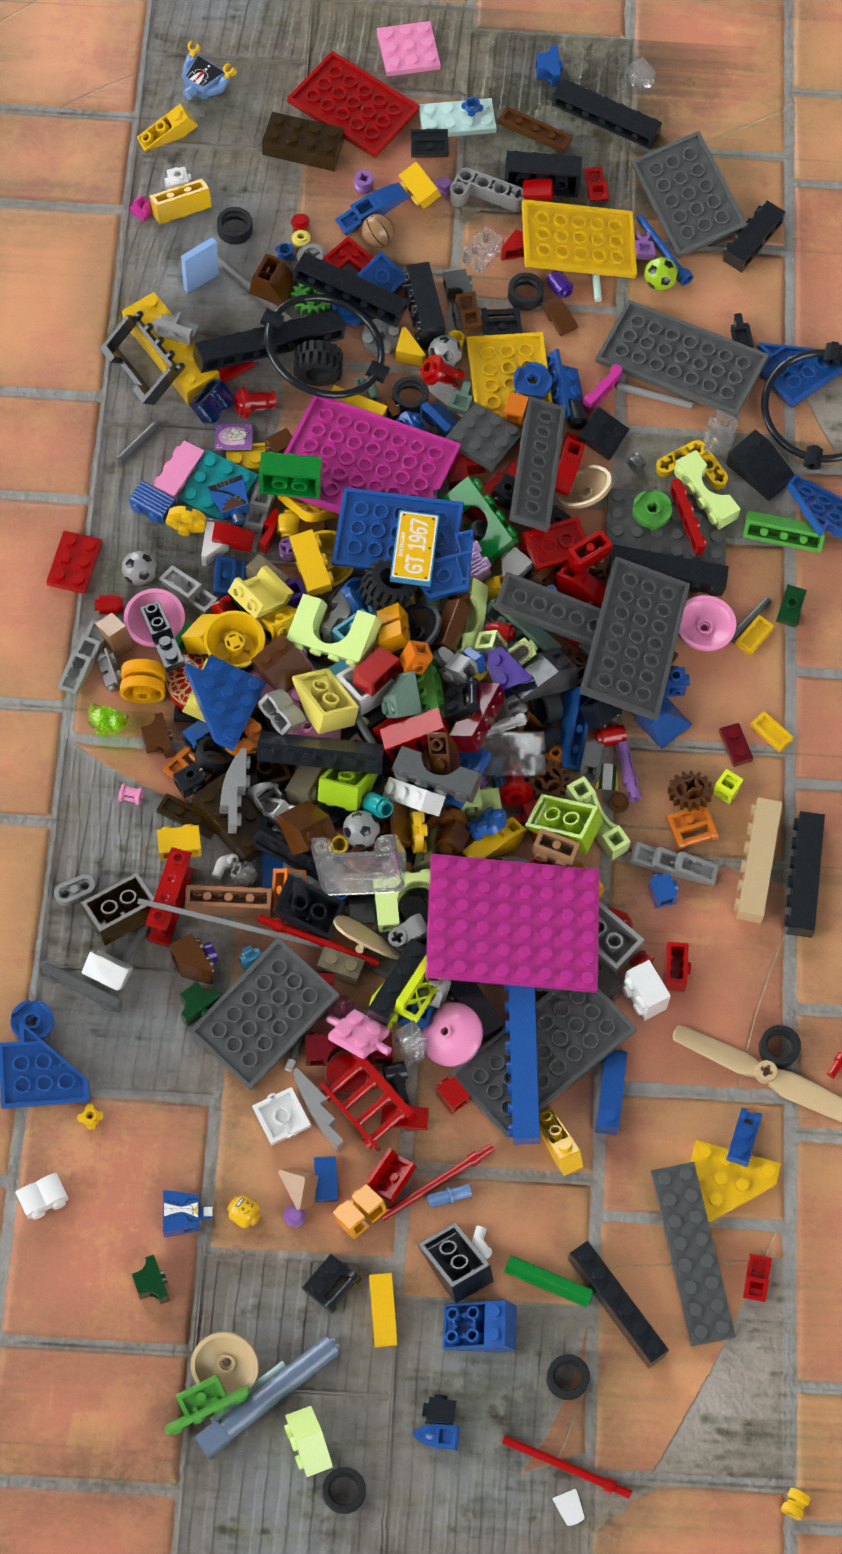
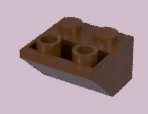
M266 253L252 277L249 294L279 306L291 297L293 287L297 286L298 282L292 280L293 273L284 260Z
M193 933L169 944L171 959L181 977L209 985L214 983V964L209 955L205 957L204 946L199 938L195 939Z

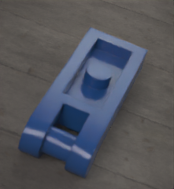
M741 1107L727 1154V1161L745 1167L748 1166L762 1118L761 1113L756 1112L754 1114L748 1112V1109ZM748 1120L753 1122V1124L749 1125L744 1123V1121Z

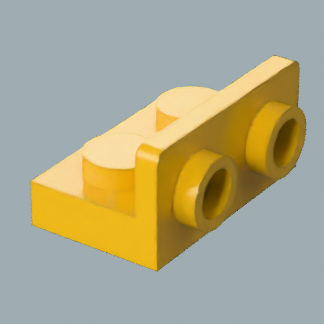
M286 605L257 620L263 629L271 632V638L274 641L281 634L287 637L297 609Z

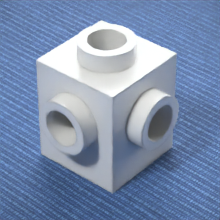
M175 167L167 170V178H164L166 190L192 182L191 174H187L185 167Z

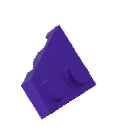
M499 647L483 653L492 683H500L502 691L534 680V677L522 667L517 659L511 656V653L505 647Z

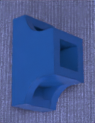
M551 45L549 51L536 54L537 80L549 81L552 87H558L560 84V72L563 71V61L559 60L558 45Z

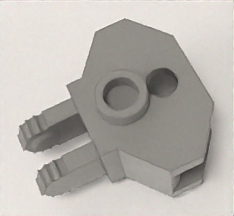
M443 646L433 651V659L441 667L438 671L441 673L443 681L451 688L466 683L468 678L479 672L477 663L470 657L459 652L453 654Z

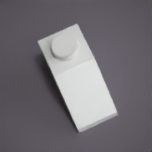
M206 521L201 555L202 566L209 565L215 560L217 555L222 556L229 551V545L212 542L215 522Z
M514 547L510 552L506 551L501 557V575L505 576L506 572L523 577L532 569L533 562Z

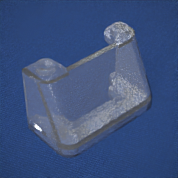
M396 834L380 836L375 842L374 852L333 853V845L329 839L322 837L312 838L311 850L320 887L327 895L397 893L404 888L406 851Z

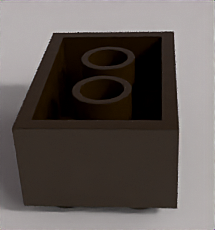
M138 873L81 902L86 918L104 946L146 923L151 907L137 904L139 898L153 902L154 897Z

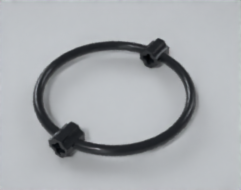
M325 294L296 296L280 304L274 311L266 308L260 324L266 326L264 333L265 348L274 368L287 382L310 395L329 399L356 396L369 389L376 381L383 384L390 370L389 367L384 365L385 347L377 327L363 311L343 299ZM317 301L337 305L357 316L370 330L377 346V361L372 360L366 372V376L369 378L359 386L342 391H327L314 388L296 379L280 363L272 344V331L278 332L285 317L281 314L294 305Z
M835 341L826 343L825 349L803 351L785 359L771 372L765 382L761 395V412L767 430L782 448L804 459L803 466L809 470L820 469L821 462L842 461V453L822 455L823 449L818 445L807 446L806 451H803L786 441L777 431L771 420L769 395L777 377L787 367L798 361L813 357H824L823 363L827 366H839L840 360L842 361V345Z

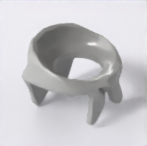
M264 782L250 787L246 792V796L263 814L261 802L274 793L278 799H282V792H280L278 784Z
M439 979L441 982L429 981V984L433 985L431 986L432 989L434 986L439 989L428 1006L438 1009L442 1007L448 995L451 980ZM424 987V989L418 993L419 996H428V988Z

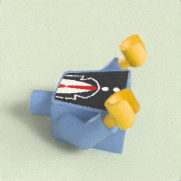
M190 41L188 43L190 53L187 54L183 65L182 78L186 88L183 91V95L188 100H191L195 95L206 100L210 96L221 94L230 81L229 77L237 74L236 68L233 67L229 72L232 65L226 63L223 70H221L199 55L195 57V54L200 52L201 47L197 43L196 48L192 50L194 42Z

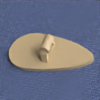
M347 916L335 917L333 923L337 930L358 943L355 948L357 953H362L367 947L389 958L399 959L401 954L390 943L360 922Z

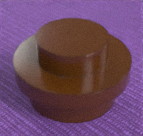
M623 793L612 794L608 800L609 808L615 813L626 811L629 806L628 797Z

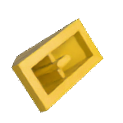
M403 327L396 347L395 361L422 367L426 354L408 329Z

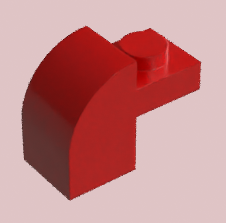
M458 453L447 476L449 492L469 475L485 473V468L469 458L465 459L464 455Z

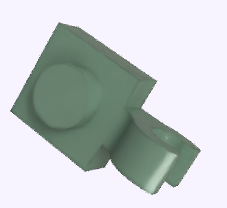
M464 381L461 391L454 390L448 410L462 415L466 414L473 396L469 395L471 382Z

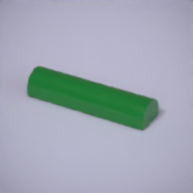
M510 1256L504 1273L585 1308H587L593 1294L590 1288L515 1256Z

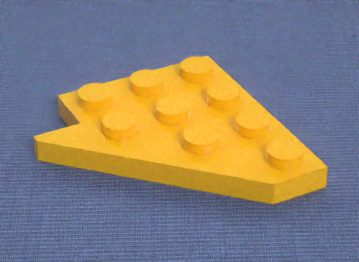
M696 1140L690 1162L695 1163L708 1222L710 1223L773 1188L777 1183L781 1163L751 1155L748 1166L745 1167L726 1160L729 1149Z

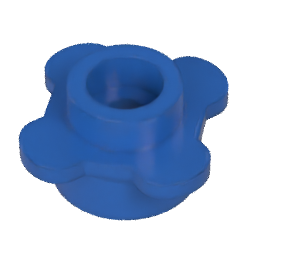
M469 97L461 105V108L466 110L470 117L475 116L477 112H481L484 109L476 97Z
M281 243L276 246L277 258L290 261L295 259V254H293L294 246L292 244Z

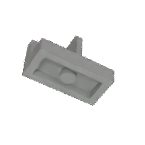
M178 312L176 317L162 314L161 318L156 317L153 322L154 334L191 346L199 329L197 324L182 320V312Z

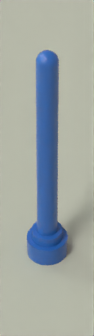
M638 215L637 221L646 232L650 233V238L662 254L672 260L677 266V280L682 286L690 283L694 278L690 270L680 265L645 217Z

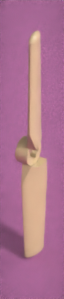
M678 1025L675 1028L672 1036L674 1041L738 1074L754 1077L760 1083L768 1084L772 1090L787 1100L842 1122V1097L792 1071L777 1069L776 1065L771 1061L764 1060L759 1062L744 1051L686 1026ZM765 1068L769 1069L767 1076L763 1075L762 1070Z

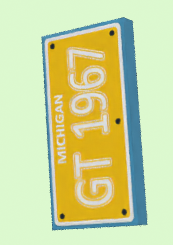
M399 510L390 582L430 587L440 515Z

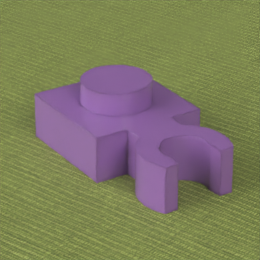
M639 231L636 232V259L653 260L656 256L654 241H649V232H646L645 237L641 236Z

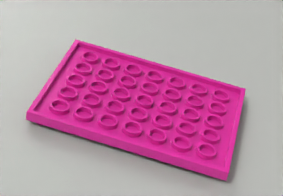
M313 396L284 454L293 453L302 456L314 455L322 457L323 480L320 499L293 498L340 514L344 487L434 498L433 491L442 489L460 451L461 444L335 399Z
M431 854L425 978L597 992L599 869Z

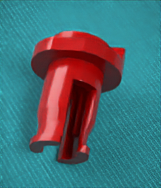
M437 354L431 355L424 361L422 367H419L423 381L428 385L440 382L458 388L459 384L456 383V378L464 380L465 376L462 369H456L451 365L445 364L443 357Z
M241 387L234 394V408L236 414H240L242 419H248L250 412L264 411L270 408L273 410L277 406V397L274 390L271 392L248 393L245 387Z
M514 761L506 765V783L500 788L501 801L513 807L522 806V804L527 803L529 799L533 798V789L531 785L525 782V771L522 770L523 763Z

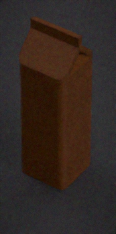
M471 593L456 594L454 598L446 601L441 614L442 624L440 632L435 641L430 645L435 651L443 646L455 654L472 609Z

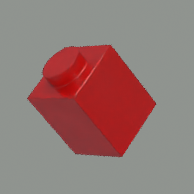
M455 1076L450 1079L446 1077L437 1084L436 1095L451 1114L469 1102L470 1095Z

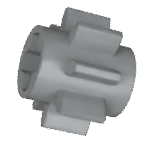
M245 861L244 864L240 862L233 866L231 877L235 881L234 885L248 887L255 882L257 873L255 872L256 869L253 868V864Z

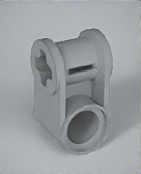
M421 914L411 916L404 923L389 932V943L395 949L403 951L411 938L418 942L427 938V924ZM398 936H401L402 942L398 943Z

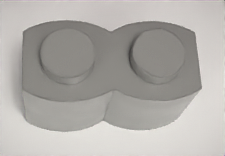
M283 689L265 694L258 702L263 714L271 719L273 727L282 735L297 730L306 721L302 711L293 705L291 697Z

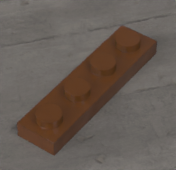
M506 106L498 119V124L563 154L572 141V135Z

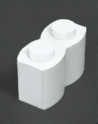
M57 1173L50 1174L16 1191L27 1218H33V1220L43 1217L48 1209L53 1208L57 1210L66 1205L65 1202L69 1200Z

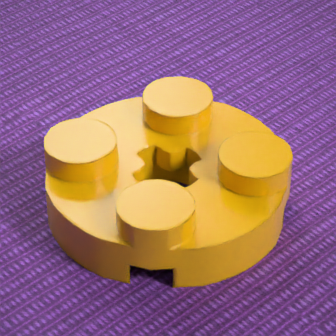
M176 506L169 509L166 524L178 530V534L189 536L190 533L205 532L207 518L201 511L193 508L191 512L185 510V506Z
M423 811L410 813L413 842L411 847L413 853H427V843L424 840V836H427L428 832L427 824H423L425 822Z

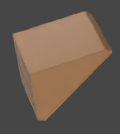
M113 613L95 623L97 629L118 657L134 647L126 625Z
M297 1168L279 1170L278 1173L296 1209L303 1210L313 1207L318 1175Z

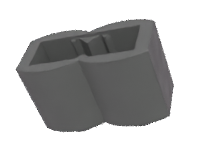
M587 742L584 748L579 778L585 776L588 782L591 783L598 782L605 753V746L601 742Z

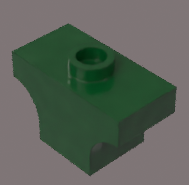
M787 584L776 622L796 627L807 590Z
M196 982L180 993V1000L185 1006L181 1017L186 1026L202 1017L221 997L218 990H205Z
M154 1254L145 1257L146 1263L143 1269L133 1273L132 1277L140 1300L154 1297L163 1304L169 1301L164 1286L168 1281L164 1270L159 1271Z

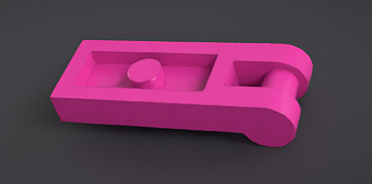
M612 365L610 374L604 380L601 379L597 383L593 392L586 394L583 400L585 412L590 414L620 382L622 373L620 365Z

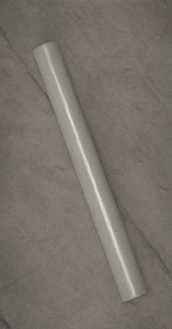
M618 382L617 390L690 409H692L694 402Z

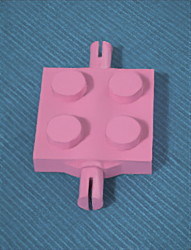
M353 1009L343 1019H339L332 1014L326 1019V1022L335 1026L329 1033L328 1040L358 1057L365 1059L375 1050L380 1051L386 1056L390 1054L392 1048L382 1043L389 1035V1028L363 1013Z

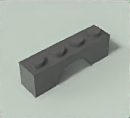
M404 746L401 747L392 767L394 775L398 780L413 782L422 789H427L428 787L439 795L446 796L447 794L453 796L462 803L466 801L473 803L482 783L479 772L461 766L451 774L435 775L424 767V759L421 752Z

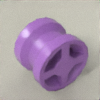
M367 170L358 171L354 177V188L360 194H368L373 188V175Z
M289 537L283 538L279 543L280 558L286 562L296 560Z

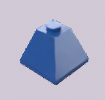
M665 695L659 718L656 721L637 714L634 719L661 749L692 726V723Z

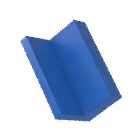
M426 401L420 406V416L443 438L458 423L438 401L433 405Z

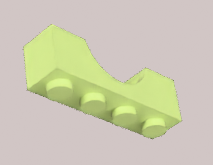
M695 450L676 460L674 473L685 484L687 492L694 496L698 507L706 512L710 523L715 524L719 530L737 520L741 509L730 494L718 495L705 487L702 477L705 475L707 464Z
M474 577L470 578L469 592H464L471 593L472 609L456 652L463 655V651L468 646L476 651L474 647L478 634L484 631L489 587Z
M585 776L567 785L565 796L568 800L599 806L603 823L595 839L609 859L612 861L629 850L631 841L620 825H615L606 816L598 802L595 790Z

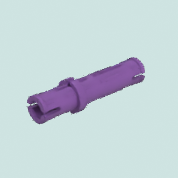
M620 742L616 744V749L624 778L622 782L626 787L629 802H638L642 797L638 787L639 778L634 770L629 743Z

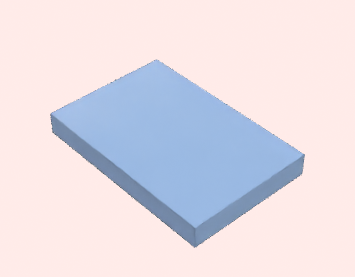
M213 237L181 256L183 284L187 294L219 275L217 242Z

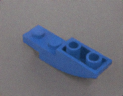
M397 182L378 189L350 205L351 209L335 220L347 236L361 227L364 220L370 215H385L410 197L401 184Z

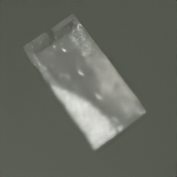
M544 731L488 732L480 749L489 751L492 757L482 775H540L546 773L545 754H541V751L545 750Z

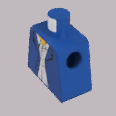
M163 1190L164 1237L200 1231V1220L213 1219V1206H200L199 1195Z

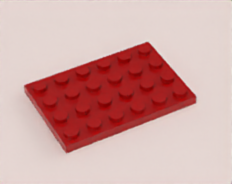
M331 51L287 97V103L317 122L344 128V139L375 159L414 118L420 109V105L334 51Z

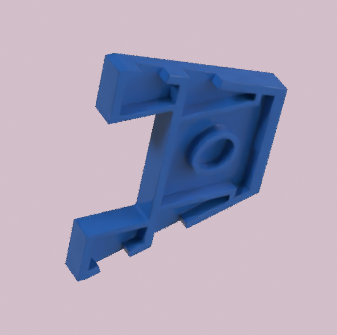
M473 529L455 533L459 553L434 559L430 587L419 586L428 601L469 592L474 537Z

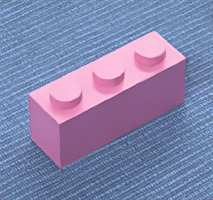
M183 441L180 446L175 448L172 459L165 463L162 474L155 478L153 487L176 499L177 504V498L203 456L204 450Z

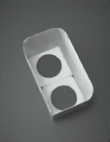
M96 949L90 950L81 973L117 991L123 989L133 967L100 950H97L96 954Z

